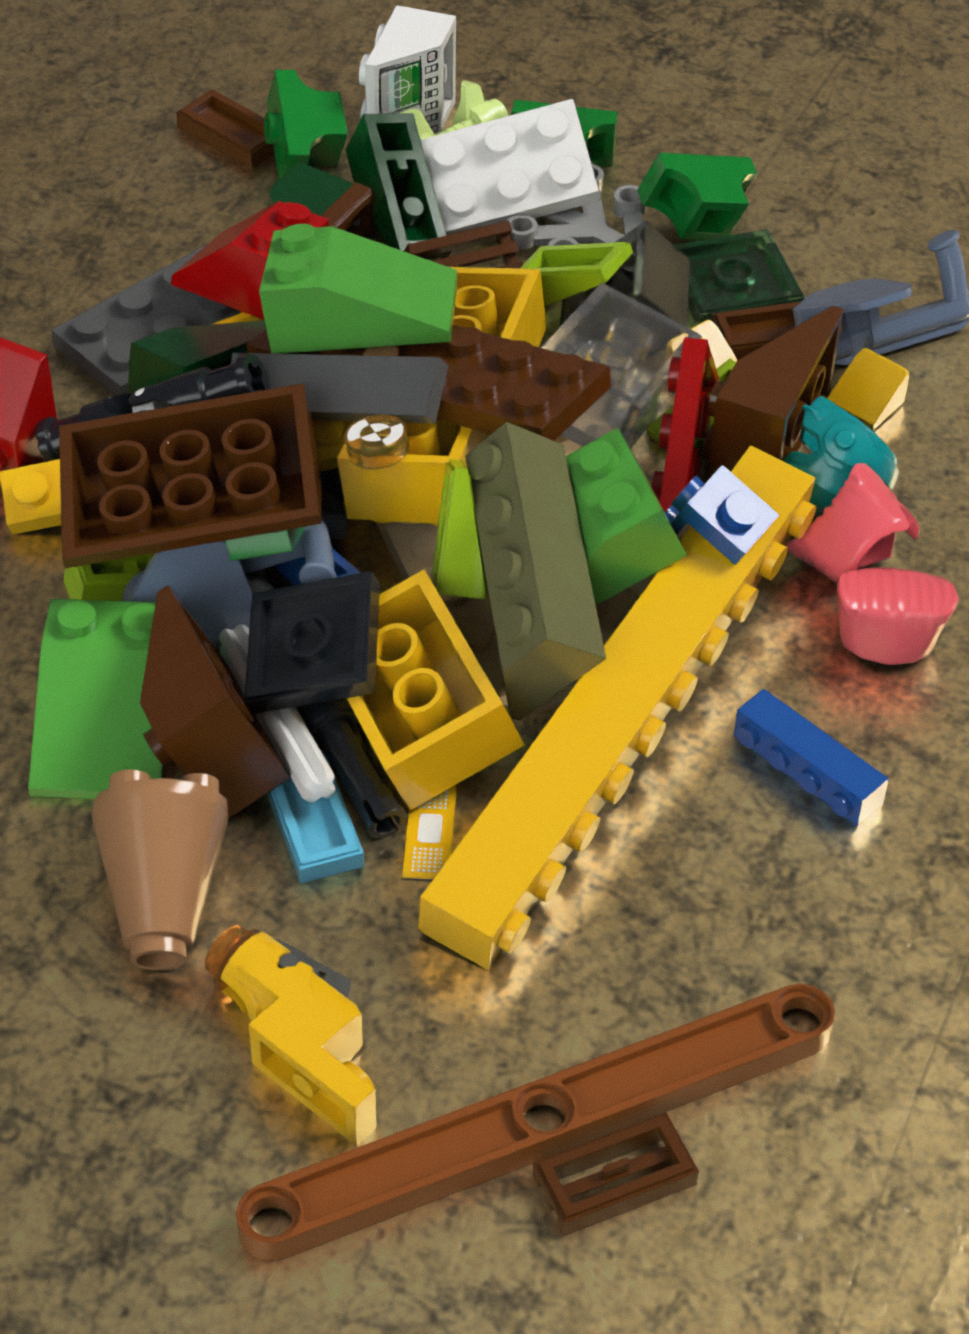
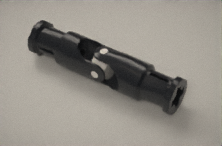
M245 353L239 355L236 363L219 369L198 368L145 386L134 393L112 396L84 405L80 409V413L60 420L53 417L43 418L37 423L36 428L38 448L45 462L60 459L59 426L267 390L270 389L268 375L262 362L256 355Z

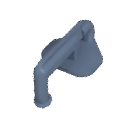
M956 230L945 231L935 236L928 243V249L935 252L938 261L944 299L880 318L878 307L910 297L913 294L911 284L876 278L856 280L808 295L792 309L795 327L831 306L843 308V332H840L835 360V364L839 365L850 364L863 348H868L880 355L959 331L969 322V291L964 260L957 241L959 232Z
M323 521L322 524L306 526L292 552L235 561L230 560L226 541L157 552L153 555L146 569L133 577L125 586L122 601L156 603L157 592L169 585L213 645L219 647L222 644L218 637L223 629L232 630L238 624L250 627L252 592L245 574L305 556L306 564L301 567L299 572L301 584L337 578L334 571V556L328 528Z

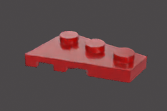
M684 337L681 357H672L670 361L668 391L675 393L673 413L663 414L659 435L660 449L667 450L664 471L654 472L651 486L664 512L669 509L671 503L695 476L699 478L701 450L693 447L695 438H706L711 421L710 415H707L709 394H711L715 383L719 380L707 339Z

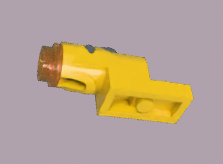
M235 925L225 930L209 949L205 959V969L212 974L214 986L230 997L252 1021L248 1024L252 1064L357 1147L377 1128L376 1090L369 1076L359 1066L350 1062L363 1046L362 1014L357 1005L349 1000L351 994L350 980L307 957L306 953L279 939H273L264 931L260 932L257 929L246 930L240 925Z

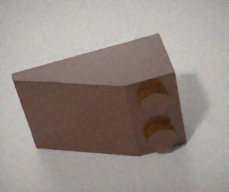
M831 306L737 360L725 382L718 380L715 383L707 405V415L714 417V423L708 430L702 449V458L709 460L707 481L722 465L731 472L750 445L781 461L790 452H801L804 446L799 441L804 417L802 407L805 404L809 406L819 396L827 398L831 392L843 308Z
M169 585L158 591L140 697V705L152 728L144 732L143 736L154 755L164 767H167L174 761L181 770L176 773L178 780L182 776L193 773L209 774L219 780V793L227 799L229 819L288 780L290 776L257 716L244 704V693L223 656Z

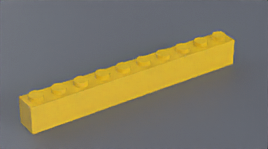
M751 445L731 473L779 514L778 518L736 565L694 528H689L680 541L687 556L657 572L605 643L606 659L581 676L420 897L418 931L486 970L490 969L502 950L510 954L515 951L528 930L531 917L527 914L536 901L540 899L548 902L553 897L566 872V866L562 865L573 849L582 853L587 848L599 826L600 817L597 814L606 801L616 804L621 799L633 776L634 770L630 768L639 754L649 757L653 753L665 731L666 722L663 720L671 708L681 711L685 707L697 684L698 677L695 676L696 672L703 663L711 667L717 661L728 639L729 633L726 632V629L733 619L739 623L746 619L758 596L759 590L756 586L763 577L771 581L776 576L787 555L788 547L785 545L791 536L801 539L806 533L817 508L809 503L816 477Z

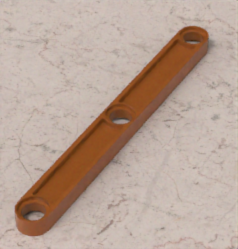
M789 985L259 1184L247 1191L238 1203L236 1219L240 1244L247 1254L257 1260L269 1262L283 1260L525 1167L540 1159L815 1055L823 1050L830 1040L835 1014L833 1003L822 990L812 985ZM791 1009H806L814 1013L819 1019L820 1026L813 1031H795L786 1025L782 1015ZM548 1105L558 1109L563 1114L565 1121L554 1130L541 1131L531 1127L526 1122L524 1115L535 1106ZM267 1208L282 1209L292 1218V1223L285 1232L271 1237L262 1236L253 1231L250 1222L256 1213Z

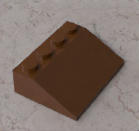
M304 383L59 426L62 560L65 568L322 524L321 472L317 439Z

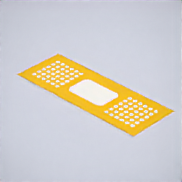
M457 784L411 811L409 809L402 878L433 880L451 856Z

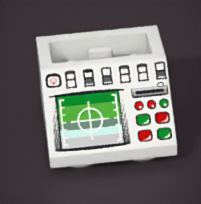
M396 5L387 24L379 26L376 33L375 46L371 54L365 53L361 60L359 84L366 86V98L361 107L360 120L363 114H394L417 109L422 112L434 134L442 131L455 104L456 16Z

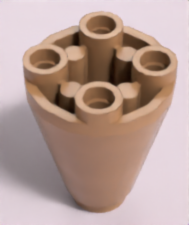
M139 770L117 771L109 777V788L100 792L92 802L91 816L124 947L130 951L131 964L138 968L147 970L178 968L186 963L187 951L194 945L228 825L227 799L219 793V780L209 774L193 773L182 776L177 780L170 778L151 779L149 774Z

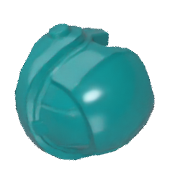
M823 396L817 397L809 406L803 405L804 417L799 441L812 453L790 452L783 462L816 477L809 502L817 507L814 519L823 515L824 508L831 505L832 499L836 497L839 488L844 486V481L848 479L855 464L866 463L881 477L885 485L893 491L899 477L898 460L896 455L873 430Z

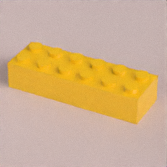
M450 267L457 270L458 276L453 318L454 325L473 327L483 333L513 341H526L536 347L540 346L547 328L540 269ZM436 419L435 424L401 423L403 425V434L397 441L387 446L382 439L388 437L391 433L390 427L400 424L399 422L367 421L369 425L361 430L360 437L375 433L370 426L371 424L381 423L389 426V428L376 432L381 439L379 441H366L358 438L349 442L348 437L346 438L337 457L347 519L372 520L383 524L391 522L430 523L438 526L446 462H449V459L462 460L467 467L465 456L490 436V434Z

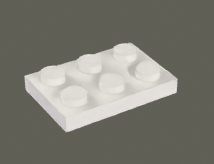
M573 99L421 139L447 235L503 222L513 215L524 214L535 219L600 201L598 186Z

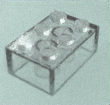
M601 283L541 347L562 354L578 355L584 360L610 366L612 387L561 435L583 447L608 432L619 428L631 449L675 395V393L668 391V372L671 358L681 357L684 337L701 339L703 335Z

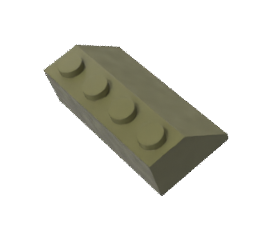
M505 422L465 457L468 473L471 476L475 515L509 716L520 721L604 661L606 655L564 445Z

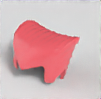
M858 463L854 465L848 479L844 481V486L839 488V492L832 499L831 505L824 508L823 515L817 517L810 524L801 539L795 537L786 546L791 555L804 560L805 563L816 568V570L837 584V579L847 570H857L861 567L891 559L895 532L906 531L916 540L920 528L916 519L898 501L896 495L885 485L881 477L866 463Z
M872 567L870 569L864 568L843 572L837 579L839 613L837 617L843 645L861 659L888 666L919 661L931 653L941 631L945 627L946 621L951 617L957 606L959 597L954 584L941 576H933L928 573L894 567Z

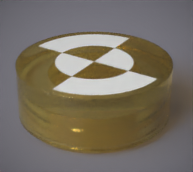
M379 414L361 418L352 423L344 434L349 460L354 465L364 469H383L400 462L410 449L406 424L400 418L392 415Z

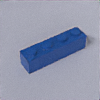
M762 689L737 709L734 736L740 743L765 758L773 768L784 772L795 780L806 792L814 794L830 806L837 815L845 817L854 825L859 826L884 804L888 777L767 690Z

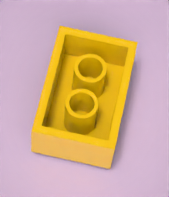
M425 569L379 594L375 693L350 697L347 700L385 772L411 811L520 749L525 744Z

